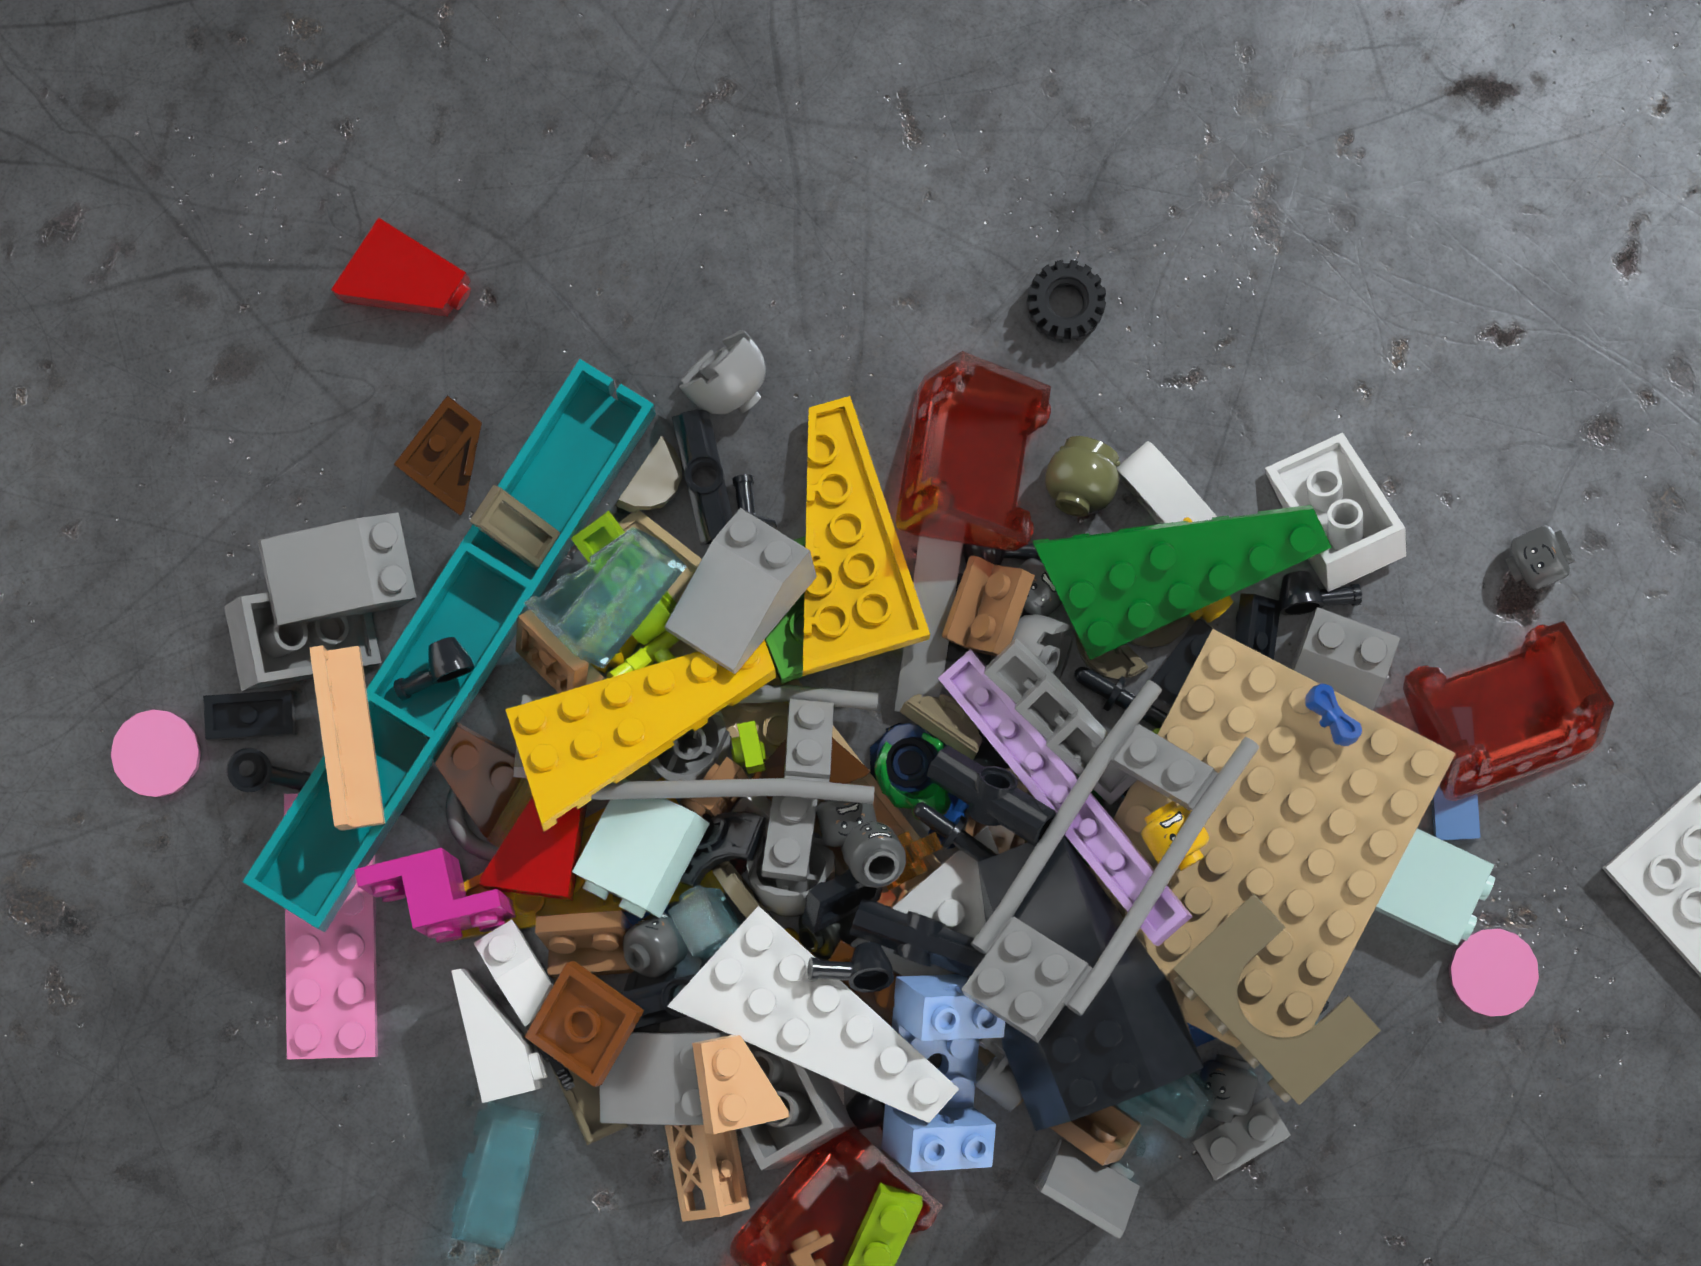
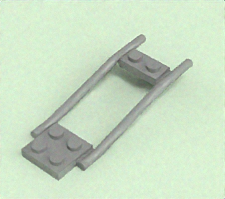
M1147 680L1098 747L1000 904L971 943L976 950L986 954V956L962 987L963 994L1037 1043L1065 1005L1074 1013L1082 1016L1113 972L1202 828L1259 749V745L1256 742L1244 737L1224 767L1217 773L1213 767L1142 725H1138L1162 692L1160 686L1151 680ZM1110 762H1113L1117 768L1191 811V813L1092 968L1087 962L1016 917H1013L1107 766Z
M764 685L738 702H789L784 778L618 782L617 784L611 782L593 794L591 799L790 796L873 804L874 786L832 783L829 781L834 707L877 710L878 693L798 685ZM522 695L521 704L535 701L544 697ZM516 746L513 777L526 778Z

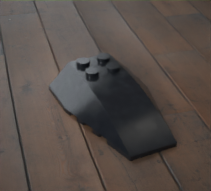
M1065 835L1013 915V917H1016L1087 962L1092 968L1124 920L1120 910L1097 882L1095 875ZM1027 842L978 862L986 922L1000 904L1036 846ZM1137 934L1082 1016L1074 1013L1065 1005L1038 1043L1006 1022L1004 1037L1001 1038L1004 1052L1036 1131L1076 1120L1155 1090L1204 1068L1172 984L1149 955L1147 948Z

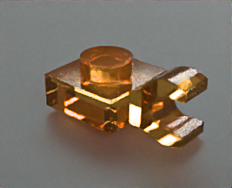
M909 831L897 836L905 849L906 864L904 871L898 879L886 886L888 891L928 871L923 858L943 848L935 832L916 841H913Z

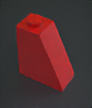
M378 217L331 291L344 303L448 317L453 308L458 311L468 299L471 293V288L468 285L471 280L465 271Z
M532 797L482 873L479 885L486 890L498 889L501 892L573 901L577 875L572 871L580 856L587 804L579 809L576 807L572 808L556 819L557 824L544 832Z

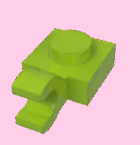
M755 720L737 724L739 736L731 738L733 761L741 767L743 764H746L748 774L765 771L764 762L767 760L764 743L759 741Z

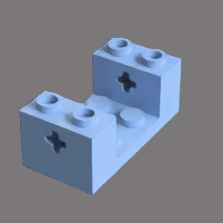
M959 974L896 976L892 1028L926 1059L933 1054L940 1053L942 1061L938 1070L959 1088L956 1094L930 1123L885 1104L881 1149L909 1172L992 1167L996 1124L974 1108V1083L977 1073L979 1039L1003 1038L1005 1021L963 994L961 989L969 978Z

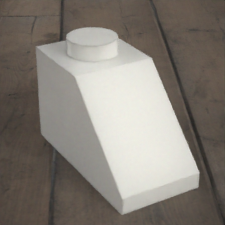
M511 919L473 943L500 989L527 1029L533 1023L553 984L523 933Z

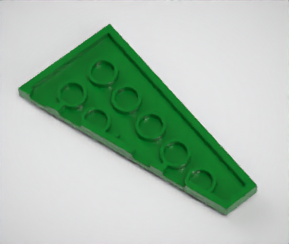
M1312 505L1258 511L1257 514L1229 517V515L1212 517V520L1196 522L1180 521L1119 529L1118 532L1094 535L1089 533L1073 535L1071 538L1033 540L1039 557L1090 660L1332 548Z

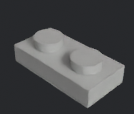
M773 796L762 865L763 877L806 882L818 799Z
M1265 1097L1253 1104L1248 1114L1243 1116L1234 1115L1231 1123L1222 1122L1192 1140L1191 1143L1210 1176L1216 1181L1291 1135L1269 1097Z

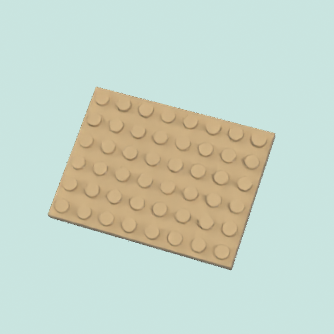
M1212 629L1157 735L1213 767L1217 773L1221 771L1244 737L1256 742L1259 745V749L1204 825L1209 835L1208 843L1200 849L1204 858L1182 871L1178 867L1167 884L1193 917L1160 946L1154 945L1141 928L1136 934L1147 948V952L1159 969H1162L1170 980L1186 1022L1237 1048L1241 1042L1230 1030L1222 1035L1206 1018L1204 1014L1210 1008L1203 1000L1197 996L1191 1001L1174 983L1173 980L1179 974L1173 968L1246 900L1255 894L1286 928L1244 967L1238 982V1000L1241 1010L1255 1028L1271 1036L1293 1037L1310 1030L1322 1012L1456 753L1334 691L1337 703L1344 713L1362 725V734L1355 743L1350 746L1335 744L1330 727L1324 728L1319 723L1322 716L1308 709L1305 705L1307 692L1313 686L1320 683ZM1137 780L1130 786L1113 820L1155 870L1158 863L1141 835L1143 828L1147 825L1144 818L1172 800ZM1089 865L1099 885L1115 903L1122 917L1125 918L1128 913Z

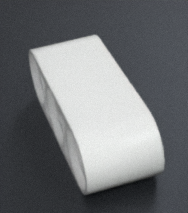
M1146 441L1116 467L1119 473V480L1157 524L1180 522L1186 517L1191 518L1192 522L1212 520V517H1217L1165 456L1149 441Z

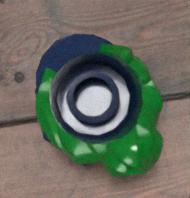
M897 723L886 728V732L870 747V773L877 781L882 793L887 796L894 807L911 809L913 816L914 806L921 802L928 804L944 816L951 805L948 796L949 792L931 782V778L927 776L930 763L936 758L939 751L947 745L918 724Z

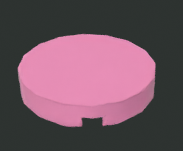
M155 709L137 713L125 721L113 739L111 750L114 772L124 786L139 795L157 798L176 794L184 788L183 786L188 784L190 779L196 774L201 757L198 736L187 721L172 712Z
M1503 929L1480 930L1471 934L1467 941L1462 940L1453 951L1448 967L1449 978H1451V985L1457 999L1470 1011L1488 1017L1506 1016L1523 1008L1534 995L1539 979L1538 962L1530 946L1517 934Z

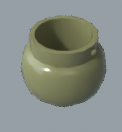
M1072 436L1066 439L1065 445L1061 446L1060 450L1051 458L1045 474V486L1050 496L1055 500L1056 507L1062 512L1076 517H1085L1088 513L1106 508L1112 502L1119 484V473L1116 466L1120 465V461H1118L1119 456L1117 452L1109 445L1093 438Z

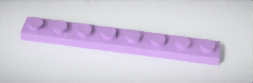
M970 649L938 679L1035 799L1057 813L1079 777L1046 746L1047 739L1015 710L1016 703L984 674L987 665L975 651ZM1090 793L1066 831L1065 836L1126 911L1129 912L1154 872V869L1094 795ZM1166 886L1140 928L1154 945L1160 946L1193 916L1172 890Z

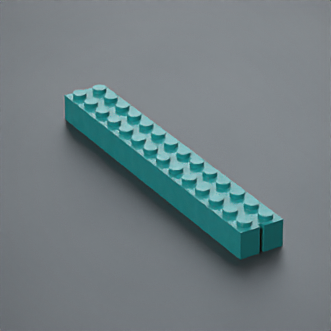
M578 360L498 484V487L502 488L561 533L538 570L531 568L476 526L472 525L366 689L385 824L340 831L334 826L325 756L323 755L242 881L243 883L315 928L326 932L357 883L354 869L368 866L431 768L435 755L456 722L459 723L516 635L518 616L534 607L573 546L574 542L571 538L585 527L653 421L656 412L652 402L622 384L615 390L614 381L611 377L585 361ZM615 391L617 394V399L612 397ZM455 637L470 655L475 667L474 670L454 680L429 686L412 694L411 698L404 701L401 700L395 692L394 681L399 678L405 679L428 668V646L441 639Z

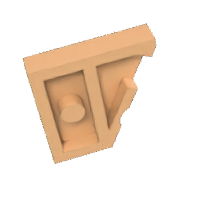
M728 1035L692 1043L705 1133L717 1134L789 1117L786 1106L741 1035Z

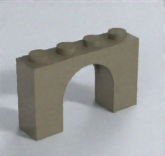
M1253 894L1173 968L1179 974L1173 981L1191 1001L1197 996L1203 1000L1210 1008L1204 1015L1222 1035L1230 1030L1238 1038L1241 1044L1236 1050L1254 1069L1261 1064L1273 1076L1267 1084L1285 1103L1293 1098L1300 1105L1381 1030L1349 995L1310 1030L1293 1037H1275L1265 1034L1247 1020L1238 1000L1240 975L1247 963L1286 928L1265 904Z

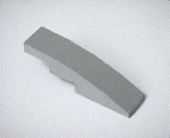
M920 530L913 584L930 632V638L927 641L903 647L894 711L900 712L903 704L914 695L922 694V697L931 696L939 698L941 694L942 683L938 678L945 670L949 643L948 640L942 637V632L955 599L964 536Z
M1015 638L985 667L984 674L1016 703L1015 710L1047 739L1046 746L1080 776L1109 733L1061 681ZM1110 762L1094 790L1111 805L1137 779L1117 768L1113 762Z

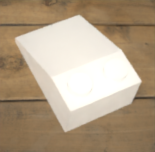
M1343 432L1265 468V473L1282 508L1305 505L1313 506L1332 548L1307 560L1328 592L1406 557L1405 526Z
M470 969L452 970L482 1103L543 1088L541 1079L547 1078L548 1072L546 1062L541 1053H535L533 1044L525 1038V1034Z

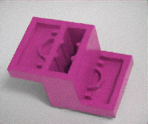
M442 847L354 869L358 887L376 898L382 897V902L406 898L413 929L430 939L436 938L437 943L460 939L463 937V930L479 927L480 932L493 931L505 924V920L516 917L513 900L498 889L466 896L459 860Z

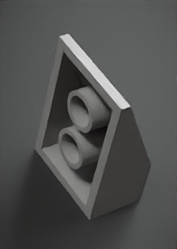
M740 508L711 542L665 625L666 631L733 674H736L816 579L817 575L810 550Z
M399 512L346 520L264 538L258 541L275 627L400 608L416 598Z
M268 592L240 596L224 606L241 692L313 679L309 647L323 645L328 651L359 646L361 648L363 668L382 663L371 612L275 627Z
M1317 607L1309 615L1291 669L1320 684L1331 686L1335 692L1373 711L1401 637Z
M723 1031L632 1032L603 1084L600 1085V1123L704 1125L692 1043L730 1034Z
M744 1041L789 1113L788 1118L740 1128L761 1171L782 1169L854 1127L835 1087L827 1077Z
M1061 1138L1033 1183L1043 1194L1118 1239L1122 1237L1140 1188L1139 1185L1131 1181L1135 1172L1118 1162L1102 1166L1072 1143H1067Z

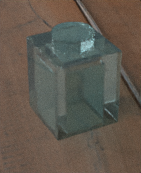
M702 885L695 886L679 896L680 903L668 910L692 957L711 958L740 926L721 889L707 888Z

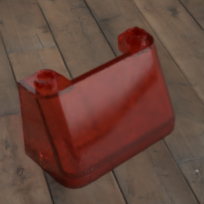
M964 351L959 352L930 371L921 381L915 397L896 512V527L914 536L1006 551H1016L1028 545L1034 531V524L1031 521L1030 512L1017 507L1027 436L1038 428L1045 426L1051 414V405L1049 404L1051 386Z
M1565 621L1550 626L1545 624L1539 625L1531 629L1525 636L1526 640L1521 646L1520 654L1446 679V675L1441 668L1428 665L1420 666L1408 675H1405L1403 692L1419 735L1456 753L1439 785L1447 800L1456 801L1577 759L1590 753L1601 744L1614 702Z
M854 1126L806 1154L737 1233L730 1246V1255L739 1266H791L786 1257L787 1254L794 1251L791 1242L817 1229L820 1237L830 1233L834 1242L811 1253L813 1260L822 1258L826 1266H842L880 1183L922 1196L923 1207L910 1234L927 1230L934 1223L938 1212L944 1206Z

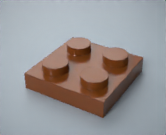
M571 961L565 964L525 1038L593 1087H597L603 1084L644 1010L577 962Z

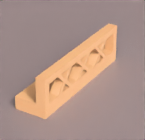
M323 645L309 647L334 826L340 831L385 824L361 648L354 646L327 651Z
M665 1125L682 1222L721 1217L750 1209L736 1129L717 1134H707L704 1131V1125ZM687 1141L695 1147L696 1159L693 1164L686 1158L684 1147ZM695 1185L703 1191L705 1209L696 1210L692 1192Z

